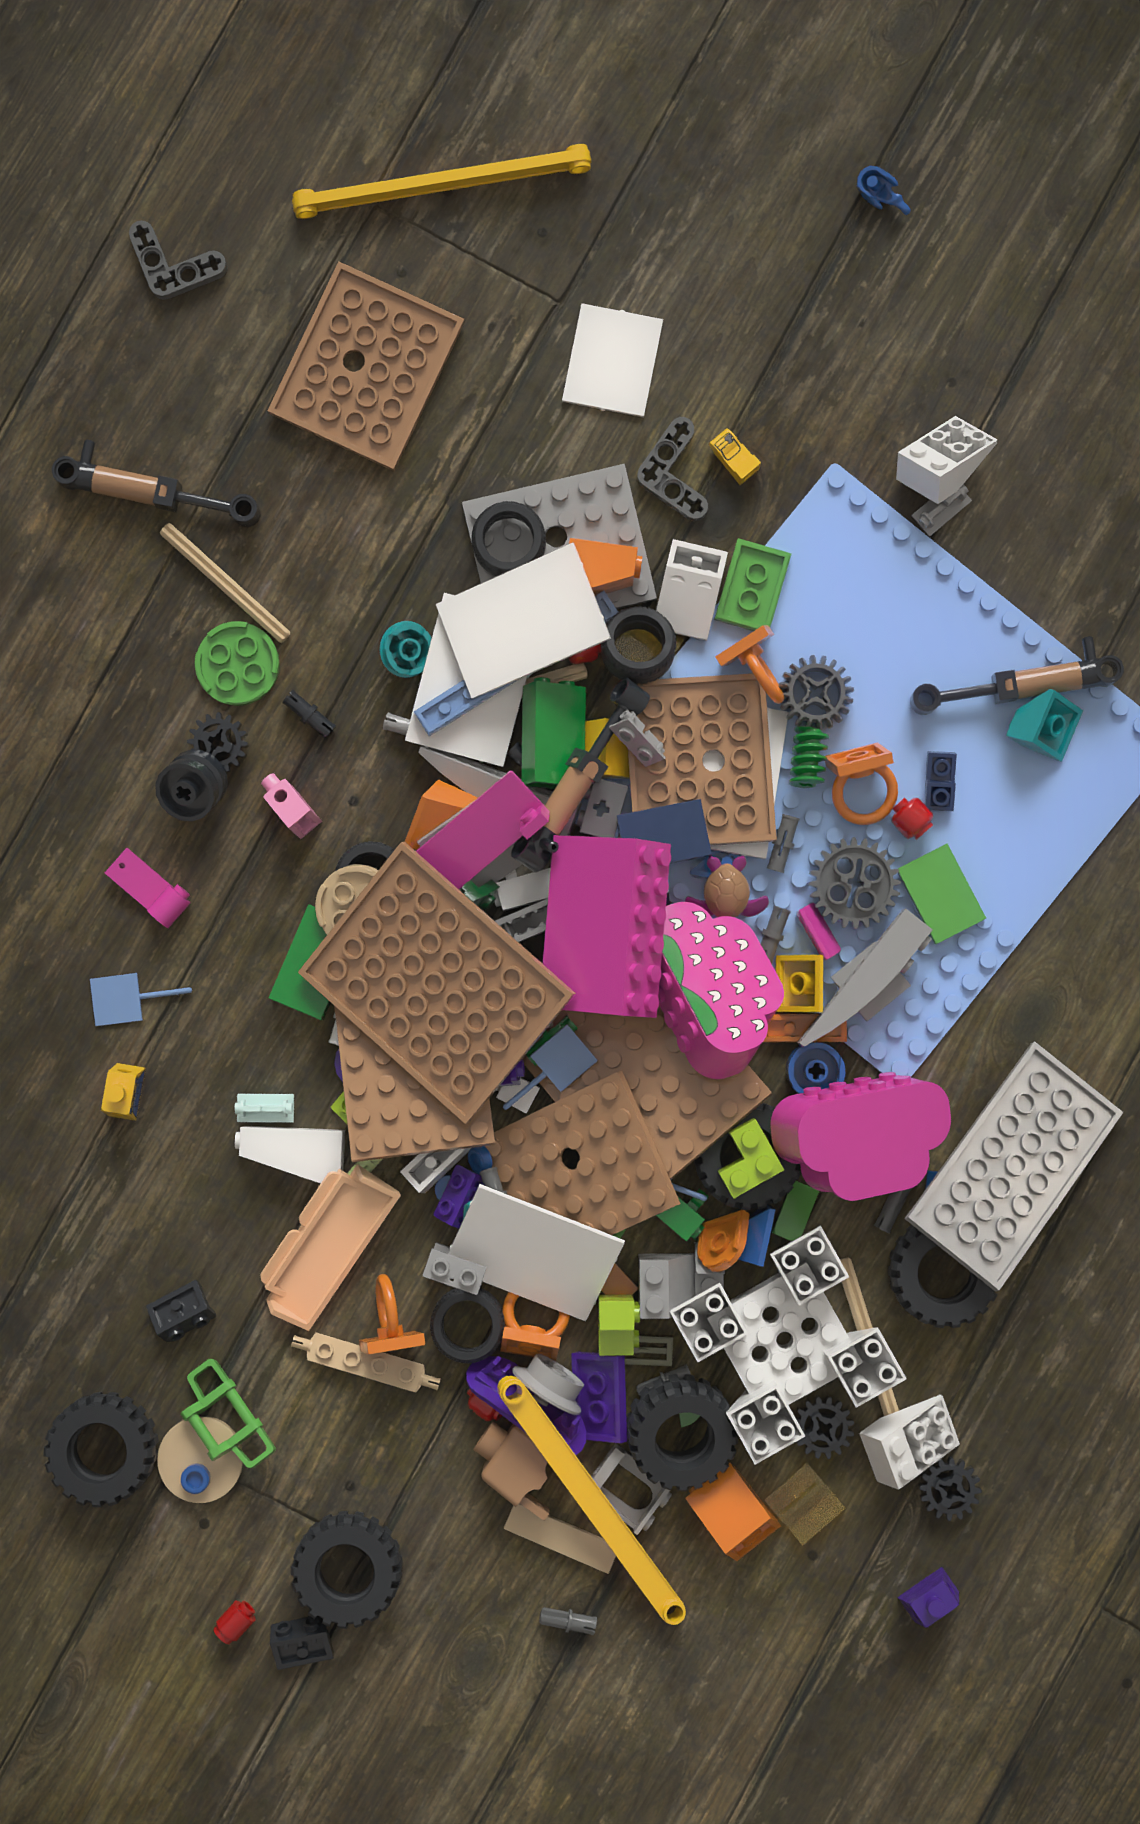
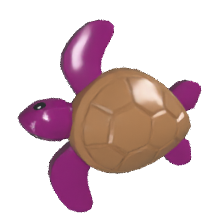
M709 856L707 865L712 873L704 886L705 901L690 896L685 898V902L699 905L710 916L715 915L717 917H737L739 914L752 917L764 911L769 904L767 896L749 900L750 886L745 876L741 873L746 866L745 856L735 858L732 865H722L718 858Z

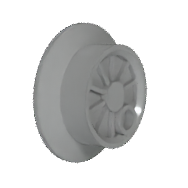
M536 1354L527 1368L519 1366L513 1368V1374L535 1393L533 1398L540 1404L547 1406L550 1403L574 1415L581 1413V1408L575 1399L584 1387V1384L575 1374L558 1362L542 1354Z

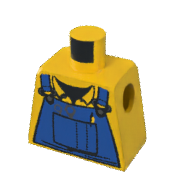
M117 1063L108 1070L101 1107L103 1113L111 1117L136 1121L145 1068Z

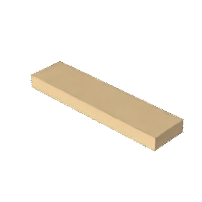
M518 1504L517 1507L512 1506L504 1525L505 1530L609 1574L616 1557L603 1538L550 1515L543 1521L521 1504Z

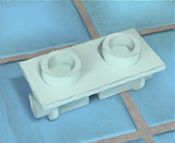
M237 1094V1103H235L237 1122H294V1094Z

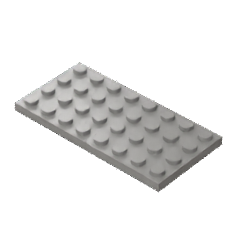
M1034 1041L1026 1049L905 1219L994 1291H999L1123 1112Z

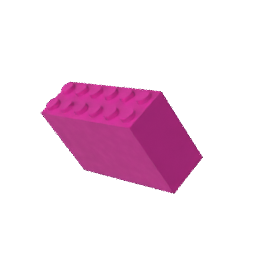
M554 835L553 841L558 843L559 848L557 852L552 853L543 965L576 993L563 1010L657 1018L661 958L664 948L663 934L664 922L666 920V898L669 889L668 874L671 861V844L633 838Z

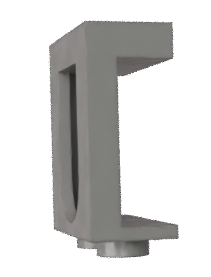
M436 1242L428 1258L423 1277L477 1295L487 1267L448 1254L449 1246Z
M616 1443L591 1475L621 1519L634 1529L636 1535L642 1529L646 1531L655 1519V1516L652 1514L658 1506L663 1508L672 1495L669 1492L670 1490L661 1487L660 1481L656 1484L649 1481L646 1473L642 1474L637 1468L632 1455ZM618 1463L651 1488L653 1493L652 1500L646 1508L634 1509L602 1486Z

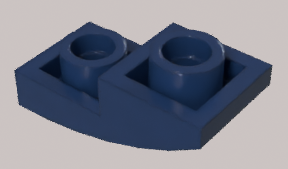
M927 751L925 805L929 810L954 811L956 752Z

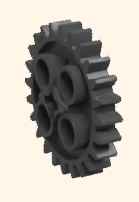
M855 837L851 838L850 845H847L846 841L841 839L839 849L832 843L829 845L831 854L821 851L820 854L824 860H814L813 863L819 869L818 871L813 870L809 872L811 876L816 877V881L808 883V886L816 888V891L810 894V897L819 898L820 901L814 907L819 908L823 906L825 908L821 915L822 917L828 914L833 915L831 924L841 919L842 928H845L848 922H851L853 929H857L859 921H861L863 926L867 928L869 927L870 918L875 923L880 922L878 913L884 916L889 915L885 908L886 905L890 907L896 905L890 898L891 896L900 895L898 891L893 889V886L901 884V881L893 879V875L900 871L899 869H890V865L895 860L889 859L886 861L884 857L887 854V850L878 853V843L873 844L869 848L867 847L868 842L866 838L863 839L860 845H857ZM839 859H846L850 862L851 870L848 874L838 871L837 862ZM861 859L862 865L857 877V882L861 883V887L855 888L852 906L848 908L846 906L852 889V885L848 884V880L854 878L857 860ZM867 866H874L878 870V878L875 881H870L865 877L864 871ZM833 886H839L844 890L842 901H835L831 898L830 890ZM861 893L870 895L872 904L869 908H863L858 904V896Z

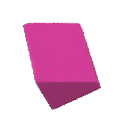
M810 903L796 911V915L819 955H823V960H827L839 953L841 948L826 921L821 916L819 909L814 907L815 903Z

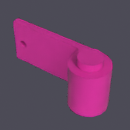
M128 848L121 853L105 872L107 876L143 905L166 928H169L190 904V901L187 899L190 894L178 884L173 887Z

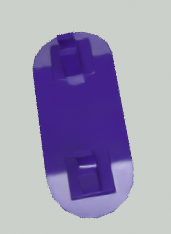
M489 1356L484 1360L472 1363L466 1372V1380L471 1392L524 1431L499 1397L497 1391L499 1381L505 1376H515L512 1370L518 1365L499 1356ZM510 1385L506 1389V1395L514 1394L517 1390V1385ZM527 1388L528 1391H529V1392L531 1393V1395L533 1396L535 1393H534L533 1391H531L529 1388ZM537 1402L573 1453L577 1455L581 1452L586 1443V1429L580 1415L568 1413L550 1403L544 1406Z

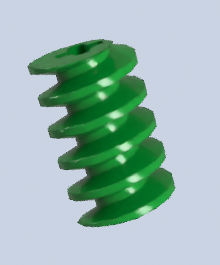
M797 726L794 728L797 734L793 737V742L796 745L792 747V753L795 756L791 758V764L795 767L790 769V775L794 778L789 780V785L798 788H813L816 784L824 783L825 781L824 778L817 776V773L826 771V768L818 765V762L827 761V757L819 754V752L828 750V746L820 742L821 740L829 739V735L814 727Z

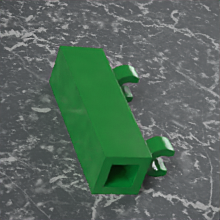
M700 1188L696 1191L700 1194L706 1195L707 1198L709 1197ZM678 1196L681 1204L656 1216L685 1241L690 1237L695 1239L705 1227L702 1225L705 1220L704 1217L697 1212L698 1208L705 1201L691 1197L686 1203Z

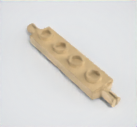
M315 1333L311 1340L296 1335L293 1337L294 1341L303 1344L292 1342L291 1347L307 1351L308 1361L415 1393L421 1385L438 1390L439 1385L428 1381L439 1384L441 1378L426 1375L423 1364L383 1352L366 1354L360 1351V1345Z

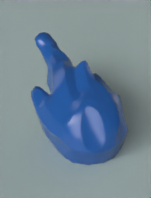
M868 166L860 172L857 178V188L866 201L878 209H883L880 203L883 202L898 207L905 215L910 213L911 209L903 201L902 196L895 194L891 189L893 186H898V182L892 175L877 166Z

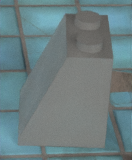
M695 1253L638 1254L640 1319L673 1318L669 1311L695 1296Z

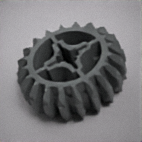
M811 655L808 665L804 658H800V669L793 663L789 666L793 675L787 672L783 673L782 677L788 683L780 682L779 687L786 691L783 694L784 700H787V702L782 704L780 709L782 711L788 708L791 709L786 718L790 720L796 715L798 717L795 722L796 727L800 726L804 720L806 721L805 726L812 727V723H815L816 728L822 730V722H825L826 727L830 729L833 727L831 718L838 723L843 720L838 712L846 715L849 713L850 710L843 704L853 703L854 699L845 695L853 693L854 687H845L844 684L849 683L851 677L841 678L840 675L846 670L844 667H841L838 671L833 669L837 663L836 660H832L830 665L827 666L825 665L826 656H822L818 664L816 663L815 655ZM821 672L828 675V677L817 682L807 677L805 673ZM797 679L805 692L804 698L798 704H796L793 696V686ZM834 682L838 689V701L835 708L827 696V689ZM823 685H826L822 689V692L820 694V696H822V699H819V697L811 698L808 702H805L812 692L809 690V688L816 690L818 688L820 689ZM810 705H817L827 713L811 715L803 710Z

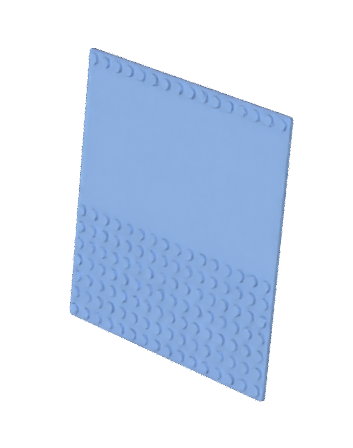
M834 463L765 545L792 554L770 627L774 635L760 644L764 651L760 656L771 670L778 684L780 682L788 683L782 675L784 672L793 675L789 668L792 663L800 669L799 659L804 658L808 665L811 655H815L816 663L818 664L821 657L826 656L825 665L829 666L832 660H836L837 663L833 668L834 670L838 671L841 667L846 669L840 676L841 678L851 677V681L844 685L845 687H854V692L845 696L851 697L854 700L852 704H843L850 710L847 715L838 712L843 719L840 723L831 718L833 727L828 729L825 722H822V732L828 734L829 739L821 740L820 743L827 745L828 750L820 751L819 754L826 756L877 742L891 751L894 763L887 766L894 773L898 784V797L895 806L903 798H906L908 801L912 798H919L925 804L927 751L956 752L954 811L930 810L933 813L931 821L933 826L917 840L914 837L906 839L892 824L891 818L895 814L893 809L884 819L874 824L857 825L850 823L840 816L835 809L832 800V787L837 775L826 767L825 761L818 762V765L825 767L826 771L817 773V776L825 779L824 783L816 784L813 788H798L789 785V780L794 778L790 775V769L795 767L791 764V758L795 756L792 753V747L796 745L793 742V737L797 734L794 728L796 727L795 722L798 717L794 715L792 719L787 720L774 810L776 836L782 820V814L800 819L792 842L795 845L793 849H790L784 873L767 869L774 846L772 842L768 844L766 859L745 856L746 866L741 873L745 876L750 886L749 900L767 896L769 904L758 915L746 917L739 914L735 918L745 922L753 930L761 944L764 936L761 933L763 928H767L773 906L791 911L782 933L784 936L783 941H779L772 960V966L776 971V955H819L797 917L796 911L810 903L816 904L820 901L818 897H810V894L815 892L816 888L808 886V883L816 881V877L811 876L809 872L813 870L818 871L819 868L813 862L814 860H824L820 854L821 851L831 854L830 844L833 843L839 849L841 839H844L847 845H850L851 838L855 837L857 845H860L863 839L866 838L868 842L867 847L870 848L873 844L878 843V853L887 850L884 859L886 861L894 859L895 861L890 865V869H898L948 843L986 919L938 944H934L931 939L922 952L917 949L911 957L914 960L913 964L904 974L901 973L911 986L868 1021H865L859 1012L847 1020V1042H844L881 1073L895 1072L896 1075L912 1076L1140 795V706L1114 685L1060 692L1059 694L1083 710L1062 762L1023 747L1006 736L1009 724L1016 710L1038 696L995 704L993 694L942 702L941 706H938L932 713L927 715L916 713L911 708L910 697L914 690L922 684H932L939 691L991 684V676L996 672L1020 671L1082 660L840 465ZM718 603L715 606L707 641L690 637L674 656L669 670L659 679L751 674L752 671L748 664L742 665L739 659L727 666H721L715 656L753 631L714 620ZM821 672L805 673L807 677L817 682L828 677V675ZM798 679L793 686V696L796 704L805 696V692ZM835 682L827 689V696L834 708L838 701V689ZM823 685L820 689L818 688L816 690L809 688V690L812 692L805 702H808L811 698L819 697V699H822V696H820V694L822 692V689L826 685ZM766 693L767 707L770 709L781 710L780 706L787 702V700H784L782 703L777 704ZM928 693L919 694L918 700L921 705H932V697ZM810 705L803 710L811 715L827 713L817 705ZM788 708L783 711L791 712V709ZM803 720L800 726H805L806 721ZM875 771L866 777L849 778L843 789V798L846 805L852 811L859 814H868L877 810L883 804L887 795L885 780ZM604 779L628 786L621 814L632 812L630 779ZM584 797L581 800L580 810L586 811L589 800L584 799ZM601 802L599 806H594L593 809L597 810V816L602 817L603 813H609V810L605 808L606 803ZM618 825L614 838H617L620 833ZM788 831L785 832L779 856H781L783 845ZM706 857L669 864L668 891L671 902H685L687 896L705 901L704 886L708 878L690 875V871ZM839 859L837 869L840 873L848 874L851 870V864L846 859ZM861 859L857 860L854 878L848 880V884L852 885L846 905L848 908L852 906L855 888L861 887V883L857 882L862 865ZM867 866L865 868V877L870 881H875L878 878L876 867ZM898 873L893 875V879L901 881V884L893 886V889L898 891L900 895L891 896L890 899L896 904L894 907L885 906L889 913L888 916L878 913L879 923H875L870 918L869 927L867 928L863 926L861 921H859L857 929H853L851 922H848V925L842 928L841 919L831 924L833 915L828 914L823 917L841 948L839 953L827 960H823V1009L839 990L830 977L873 942H877L901 910L906 908L923 922ZM833 886L830 890L831 898L835 901H842L844 890L839 886ZM861 893L858 896V904L863 908H869L872 904L870 895ZM823 906L818 908L821 915L825 910Z

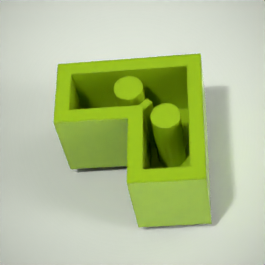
M755 1118L729 1131L742 1157L718 1170V1173L733 1198L784 1171Z
M632 1294L598 1296L599 1356L634 1355V1348H639V1330H634V1323H640L639 1302H634Z

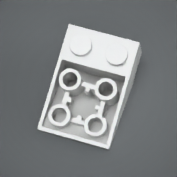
M955 416L898 452L896 480L939 504L960 489L997 444V439Z
M673 539L656 612L658 611L663 617H666L676 634L707 641L728 552Z
M942 1395L881 1417L859 1433L877 1482L898 1490L960 1445Z

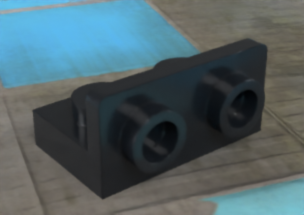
M197 1280L146 1305L156 1334L166 1342L177 1341L183 1338L185 1333L194 1328L206 1326L211 1319L216 1317L215 1311L209 1307L201 1284Z
M311 1616L290 1621H281L271 1625L270 1646L278 1670L334 1659V1650L327 1625L322 1624L323 1619L316 1616L313 1619Z

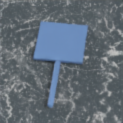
M137 973L90 979L95 1026L143 1020L140 999L192 992V988L188 987L140 994Z
M566 1024L530 1055L543 1072L505 1103L503 1108L505 1110L510 1108L546 1076H548L560 1092L563 1091L598 1060Z

